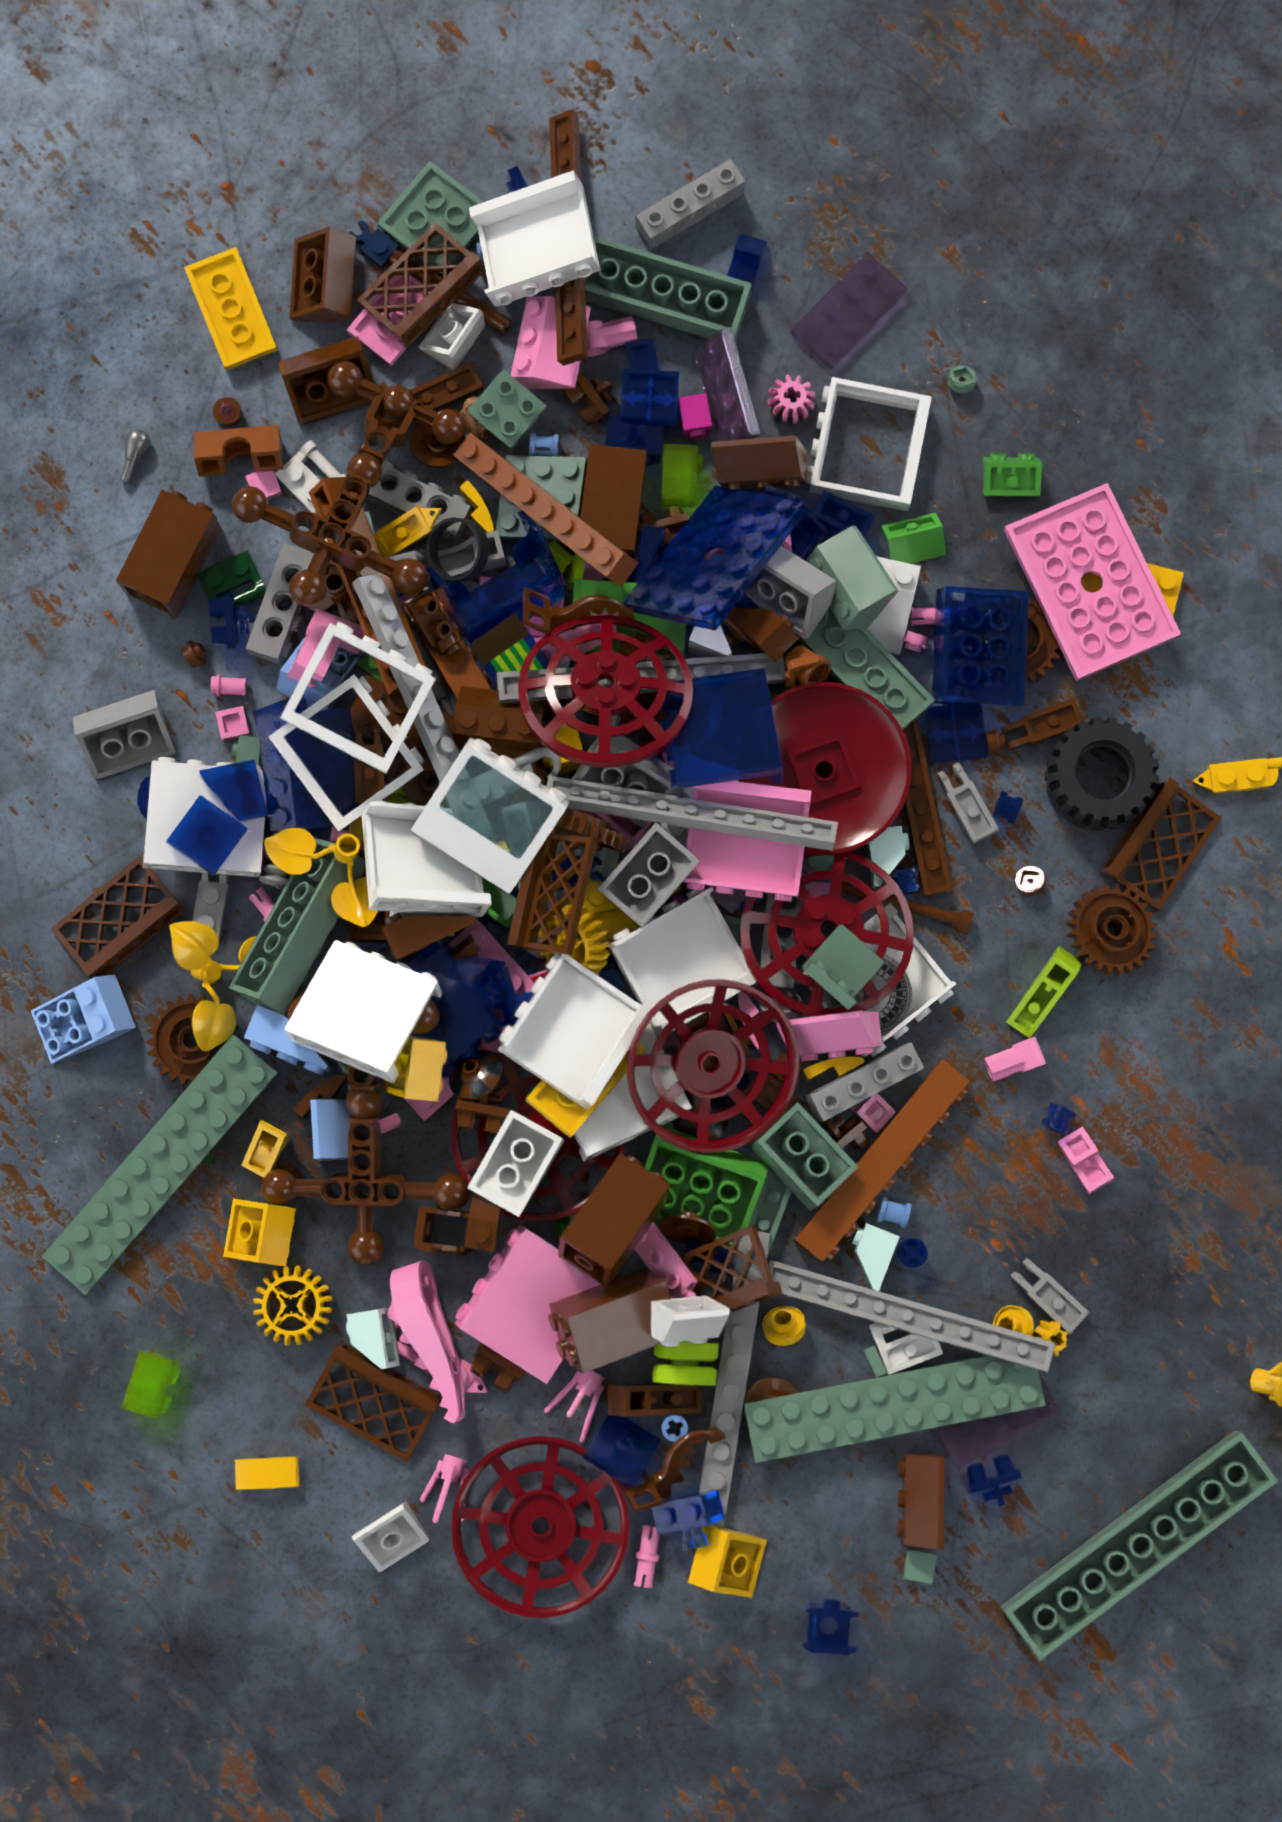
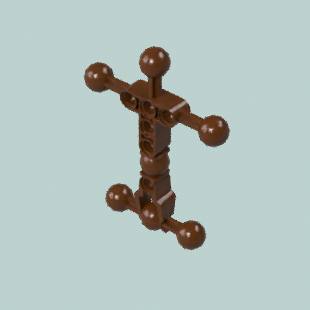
M347 361L338 362L328 371L327 375L331 391L337 396L345 398L358 394L371 400L372 403L366 413L363 425V432L366 434L363 446H360L358 454L354 455L347 463L346 479L343 481L326 517L323 518L309 511H299L295 515L268 504L265 493L259 488L252 486L240 488L233 496L231 503L235 516L242 522L254 523L261 519L289 531L290 539L295 545L314 553L308 568L297 572L289 583V592L292 599L297 604L306 607L318 604L325 596L326 587L322 577L330 561L350 570L359 571L369 567L392 578L396 589L402 594L414 595L420 593L426 587L429 577L423 563L411 558L397 562L371 550L372 546L368 538L352 531V528L364 505L365 497L370 492V488L374 487L382 477L383 462L393 447L399 448L403 445L413 420L431 427L435 439L447 445L458 443L466 435L467 431L466 420L457 410L448 408L436 412L423 406L422 399L415 400L412 392L405 386L393 385L387 387L385 382L377 385L364 379L359 367L354 363ZM379 409L390 420H403L400 428H392L389 431L386 426H378V420L375 417ZM370 446H376L380 448V450H373L372 448H370ZM347 492H355L359 496L353 497L350 496ZM336 515H344L347 517V520H340ZM298 527H307L309 531H301ZM331 538L335 540L336 543L331 544L326 542L324 539ZM358 550L362 552L363 555L357 556L354 555L351 551Z
M298 996L289 1005L287 1012L289 1020L303 996ZM366 996L356 997L349 1004L342 999L339 1005H322L319 1000L314 998L313 1004L388 1034V1024H402L416 998L410 1000L405 1007L387 1006L385 1000L378 1004L374 999ZM430 999L414 1026L413 1033L427 1034L437 1026L440 1014L438 1007ZM347 1064V1076L351 1084L348 1085V1090L350 1091L347 1094L345 1103L347 1111L351 1115L348 1118V1122L352 1123L348 1130V1173H337L327 1180L296 1179L290 1171L274 1169L263 1178L261 1190L263 1197L269 1203L275 1205L288 1204L295 1196L322 1197L329 1204L356 1205L357 1231L349 1238L347 1250L349 1257L355 1263L366 1266L379 1261L384 1249L382 1238L374 1231V1206H393L403 1199L435 1200L441 1208L456 1210L464 1206L468 1201L470 1190L467 1188V1181L462 1176L454 1173L442 1175L435 1183L408 1182L402 1175L381 1174V1128L378 1122L380 1115L378 1114L381 1111L383 1100L381 1093L377 1090L380 1086V1082H377L379 1077L370 1074L369 1079L364 1080L359 1076L357 1068ZM360 1125L368 1127L370 1130L369 1138L361 1136L359 1133ZM360 1154H365L369 1157L370 1167H365L360 1163ZM332 1182L338 1183L341 1186V1195H337L332 1191ZM360 1183H365L369 1186L370 1196L361 1193ZM388 1184H394L398 1187L399 1196L396 1197L389 1193Z

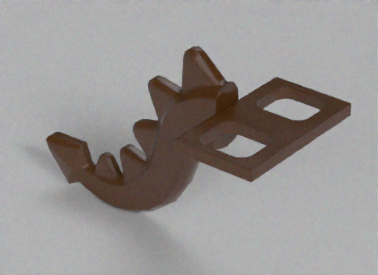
M526 587L523 589V624L547 635L559 625L574 619L591 616L590 611H593L596 615H601L604 608H607L610 615L618 612V616L634 620L632 607H626L620 601L608 596H586L565 608L553 605L550 610L549 597ZM529 595L541 599L544 603V608L531 603ZM529 614L541 618L544 622V627L531 622Z
M715 1426L710 1430L692 1431L680 1437L671 1445L661 1470L651 1474V1479L645 1469L617 1477L634 1512L662 1505L661 1497L664 1499L671 1497V1485L684 1481V1477L679 1470L689 1465V1460L683 1455H692L694 1453L692 1446L694 1443L698 1447L703 1445L705 1439H708L710 1444L724 1440L726 1438L725 1434ZM635 1477H642L645 1481L644 1484L634 1487H628L625 1482ZM651 1494L655 1501L639 1505L635 1501V1498Z

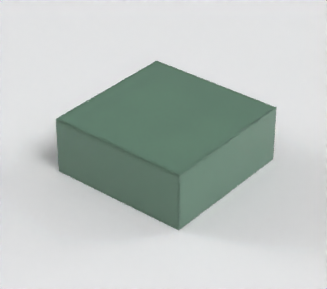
M875 1345L862 1349L874 1377L877 1378L887 1373Z
M907 1548L902 1578L932 1585L937 1554Z

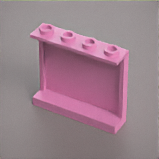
M694 777L693 799L803 817L809 816L811 791ZM689 828L686 849L696 856L700 862L682 883H687V889L704 891L705 886L716 887L717 893L733 894L734 889L745 890V896L762 898L763 893L775 894L774 900L791 902L792 897H798L805 846Z
M519 1224L517 1229L513 1228L508 1233L505 1239L506 1246L502 1252L495 1254L488 1266L490 1270L485 1278H480L472 1290L474 1295L468 1304L464 1303L458 1310L455 1324L470 1336L547 1384L563 1360L556 1347V1342L559 1341L557 1331H553L549 1322L548 1315L552 1314L549 1304L601 1284L560 1258L557 1248Z

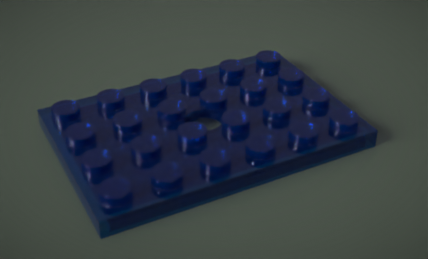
M715 485L689 518L690 522L685 523L624 600L623 605L631 607L634 613L716 631L808 511L805 501L739 489L727 490V487ZM716 548L724 549L722 555L715 554L709 557L708 560L705 559V556L711 550Z

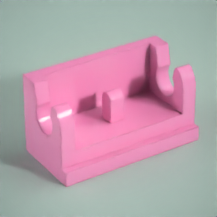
M315 621L287 675L289 679L292 680L293 678L300 681L327 626ZM335 636L333 637L312 677L313 679L323 680L342 640ZM311 679L308 686L315 687L316 681Z

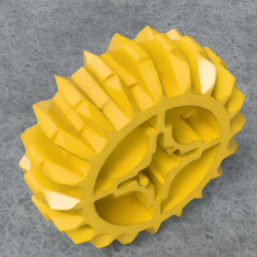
M572 904L565 905L561 909L565 918L571 913ZM583 906L573 954L568 956L598 975L602 968L608 964L606 958L611 953L606 947L611 942L605 939L608 931L602 930L601 924L603 921H596L595 912H588L587 906ZM555 914L547 923L552 931L560 922ZM541 928L539 936L543 939L546 935ZM564 930L555 937L559 947L564 946L566 937ZM543 951L540 954L544 955L547 959L545 965H547L551 957L554 955L553 952Z
M289 1266L283 1267L284 1276H281L278 1270L272 1271L275 1278L274 1282L268 1277L263 1279L264 1283L268 1286L267 1289L257 1287L256 1291L264 1296L263 1299H253V1303L262 1304V1309L254 1310L253 1314H263L264 1319L259 1320L257 1325L263 1326L267 1323L269 1327L265 1329L264 1335L268 1336L275 1331L274 1342H279L282 1335H284V1344L290 1345L294 1336L296 1344L301 1345L303 1334L308 1341H312L314 1338L311 1330L313 1329L317 1334H321L323 1330L317 1324L319 1322L323 1324L329 1323V1319L322 1315L323 1312L332 1313L333 1308L324 1307V1302H330L333 1299L332 1296L323 1297L322 1292L329 1289L328 1285L317 1286L322 1280L320 1275L310 1280L313 1272L311 1269H307L304 1275L301 1276V1266H296L294 1275H291V1269ZM288 1281H299L306 1285L295 1295L289 1294L280 1287L281 1284ZM311 1292H313L316 1300V1311L313 1318L305 1308V1301ZM273 1293L281 1304L280 1311L274 1319L270 1311V1300ZM288 1298H290L291 1300H295V1298H300L298 1300L299 1302L296 1305L299 1309L298 1313H295V1311H291V1313H286L288 1311L287 1309L290 1306L289 1303H287ZM291 1316L298 1318L306 1324L305 1327L299 1330H288L280 1325Z

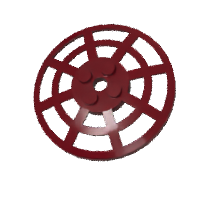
M598 615L574 619L551 630L548 635L545 634L532 647L520 670L518 698L523 719L531 733L554 754L584 766L613 768L637 764L647 760L667 748L678 737L691 711L693 684L686 660L679 649L665 635L637 620L620 616ZM601 624V632L584 634L569 642L558 636L576 627ZM613 624L638 629L654 637L655 640L645 645L631 636L613 632ZM601 640V651L585 655L576 648V646L585 642ZM613 640L628 643L638 650L626 657L623 654L612 651ZM547 643L557 648L558 651L550 660L545 676L527 679L530 666L538 651ZM664 647L669 649L679 662L684 684L667 680L663 664L655 652ZM565 655L577 663L573 668L572 674L554 675L557 665ZM648 657L655 667L658 678L641 677L636 664ZM608 679L614 684L611 687H601L598 682ZM571 686L574 700L563 708L556 697L554 687ZM545 688L547 701L553 712L557 715L545 728L539 723L531 709L527 690ZM641 688L658 690L654 702L647 711L637 702ZM666 692L684 695L678 716L664 732L653 718L662 708ZM584 709L591 714L599 716V726L584 723L573 716L579 710ZM627 710L637 718L627 724L611 727V716L619 715ZM567 724L581 733L599 736L598 753L573 748L559 741L554 735ZM644 726L655 738L651 743L638 749L610 754V737L626 735Z
M853 852L829 855L834 856L832 871H816L801 876L798 898L804 905L800 908L796 917L779 914L784 901L775 900L770 913L752 911L757 898L747 897L740 922V942L747 968L755 982L770 998L794 1013L814 1017L866 1011L879 1004L893 991L909 965L913 951L914 927L907 900L897 883L886 871L873 861ZM804 853L803 859H804V858H807V857H811V856H821V855H815V854H807V853ZM846 858L869 867L887 884L873 892L861 880L844 873ZM831 879L829 895H820L813 898L804 886V884L815 880ZM842 882L856 887L866 897L854 905L840 897ZM893 894L898 899L904 915L906 927L905 940L889 935L888 917L881 901ZM873 906L879 918L880 933L864 930L861 914ZM750 923L767 925L768 942L775 959L762 969H760L751 947ZM824 923H831L835 928L843 924L861 941L878 945L875 954L883 959L887 947L903 951L901 962L887 984L878 991L870 979L862 988L868 998L854 1004L849 1010L845 1007L821 1008L825 989L812 977L801 973L791 964L792 961L802 954L809 959L828 938L820 930L821 925ZM777 926L793 928V937L796 944L784 953L777 939ZM783 969L794 980L813 988L810 1004H803L786 996L768 979Z
M709 979L690 983L662 998L646 1014L637 1027L627 1058L629 1094L635 1109L646 1125L670 1144L688 1151L701 1153L723 1152L735 1149L765 1133L780 1118L788 1106L796 1088L799 1074L800 1055L797 1038L790 1021L782 1009L758 989L738 981L726 979ZM705 987H715L712 1003L696 1005L679 1014L669 1004L676 997L687 992ZM727 988L736 989L751 995L762 1002L768 1009L753 1019L741 1009L724 1004ZM660 1011L668 1023L658 1035L652 1054H636L638 1043L645 1028ZM710 1012L707 1028L692 1032L684 1023V1020L691 1016ZM722 1013L735 1016L745 1023L744 1026L732 1035L723 1029H719ZM775 1018L785 1037L788 1053L787 1063L770 1061L768 1043L761 1030L763 1026ZM675 1029L683 1039L676 1054H661L665 1040ZM752 1034H754L759 1046L760 1059L745 1058L744 1050L740 1044ZM709 1056H715L717 1058L716 1066L711 1070H705L703 1068L704 1060ZM650 1066L652 1084L659 1099L648 1111L642 1104L637 1091L634 1067ZM659 1066H675L678 1081L667 1091L664 1090L660 1080ZM744 1071H758L753 1086L744 1096L737 1087ZM768 1072L784 1074V1084L777 1099L769 1111L762 1117L751 1103L763 1089ZM687 1089L690 1093L699 1097L698 1112L686 1110L676 1104L674 1100ZM728 1094L736 1103L725 1110L710 1113V1100L712 1098ZM669 1108L681 1118L697 1122L696 1140L673 1134L655 1120ZM743 1112L753 1124L745 1131L732 1137L708 1141L709 1123L727 1120Z
M503 1054L499 1057L504 1064V1071L509 1083L494 1095L500 1096L501 1101L509 1093L513 1092L519 1105L514 1112L564 1139L560 1150L547 1171L553 1186L537 1188L532 1195L534 1197H543L557 1194L564 1209L542 1214L522 1212L520 1217L503 1208L502 1214L521 1221L531 1222L554 1221L574 1215L579 1212L591 1194L574 1204L568 1189L585 1176L592 1164L609 1169L619 1154H624L625 1143L616 1147L613 1158L603 1154L583 1162L577 1172L564 1181L558 1165L568 1155L583 1160L579 1153L581 1148L573 1144V1136L570 1139L525 1101L528 1096L524 1087L538 1085L541 1079L537 1076L520 1078L514 1065L515 1061ZM488 1103L487 1105L497 1106L498 1104ZM455 1109L451 1124L452 1153L459 1173L469 1186L472 1180L469 1171L478 1168L479 1160H483L488 1152L485 1133L487 1118L476 1116V1118L480 1119L477 1134L480 1154L464 1160L461 1152L460 1128H458L457 1120L458 1113Z
M532 1436L519 1438L499 1446L489 1452L473 1467L465 1478L455 1500L452 1511L451 1534L458 1564L466 1579L481 1596L491 1604L512 1614L523 1617L548 1618L561 1616L580 1609L593 1601L607 1588L624 1560L629 1539L630 1523L628 1507L622 1488L614 1474L600 1458L573 1441L551 1436ZM548 1445L546 1462L528 1463L511 1471L500 1457L508 1451L523 1446ZM560 1447L583 1456L595 1465L602 1474L587 1484L574 1471L557 1465ZM491 1464L500 1479L489 1490L482 1508L464 1507L466 1496L473 1482L482 1470ZM544 1471L541 1489L525 1492L516 1477L529 1472ZM555 1474H560L570 1479L580 1490L565 1499L561 1494L553 1491ZM608 1484L614 1492L619 1507L620 1533L603 1530L602 1512L595 1493ZM506 1485L516 1499L508 1513L490 1510L495 1497ZM586 1499H588L593 1512L594 1528L576 1525V1516L573 1509ZM537 1517L546 1518L549 1521V1530L543 1534L535 1532L532 1527L533 1520ZM461 1519L479 1521L480 1541L487 1557L473 1568L467 1559L462 1543ZM488 1522L505 1525L508 1542L496 1551H494L490 1542ZM574 1537L592 1540L587 1553L576 1565L567 1552ZM600 1542L618 1545L616 1555L609 1569L601 1580L591 1588L582 1572L594 1559ZM515 1551L523 1558L528 1559L526 1577L513 1572L503 1564L502 1560ZM557 1558L566 1571L563 1575L554 1578L538 1579L541 1562ZM494 1567L508 1580L524 1586L522 1604L510 1602L497 1595L481 1581L480 1577ZM571 1580L582 1595L573 1601L558 1606L533 1607L536 1589L557 1587Z

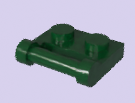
M248 550L196 573L217 619L224 617L226 612L258 597L263 599L267 590ZM252 581L254 582L255 587L219 602L217 597Z

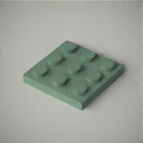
M429 161L377 222L378 228L408 250L428 229L437 223L467 249L479 235L477 225L470 216L469 207L483 203V201ZM436 234L429 241V248H444V239ZM444 254L429 255V266H443ZM448 254V265H453L461 254ZM416 256L424 263V256Z
M506 455V459L581 517L588 463L586 457ZM500 495L495 530H498L500 540H555L556 542H561L504 495Z

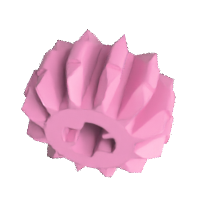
M788 374L785 376V383L777 379L775 381L776 388L769 389V395L772 398L768 400V406L775 407L772 411L773 416L782 414L781 421L783 423L787 421L788 417H791L792 422L795 424L798 422V415L806 419L808 418L807 410L814 409L815 404L812 400L815 399V392L809 391L811 387L810 382H805L801 385L802 377L800 375L796 377V381H792ZM787 396H792L793 400H796V402L791 403L790 399H788Z

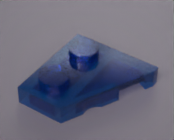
M255 759L199 771L200 778L238 823L268 816Z

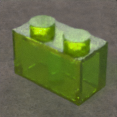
M664 444L661 506L672 507L679 505L682 508H695V499H701L702 482H696L697 472H702L703 455H698V445Z
M146 1350L139 1351L121 1408L152 1418L160 1417L161 1413L165 1414L171 1400V1396H167L170 1384L175 1385L180 1368L176 1367L178 1360Z

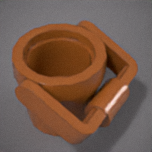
M803 645L794 647L784 661V667L787 669L785 671V686L788 689H792L809 683L824 682L831 671V662Z

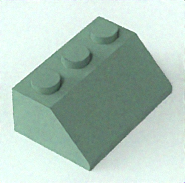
M851 526L819 544L805 560L836 580L833 599L829 608L843 630L868 629L899 591L856 526Z
M796 1103L750 1146L809 1211L818 1207L858 1168L856 1163L799 1103Z

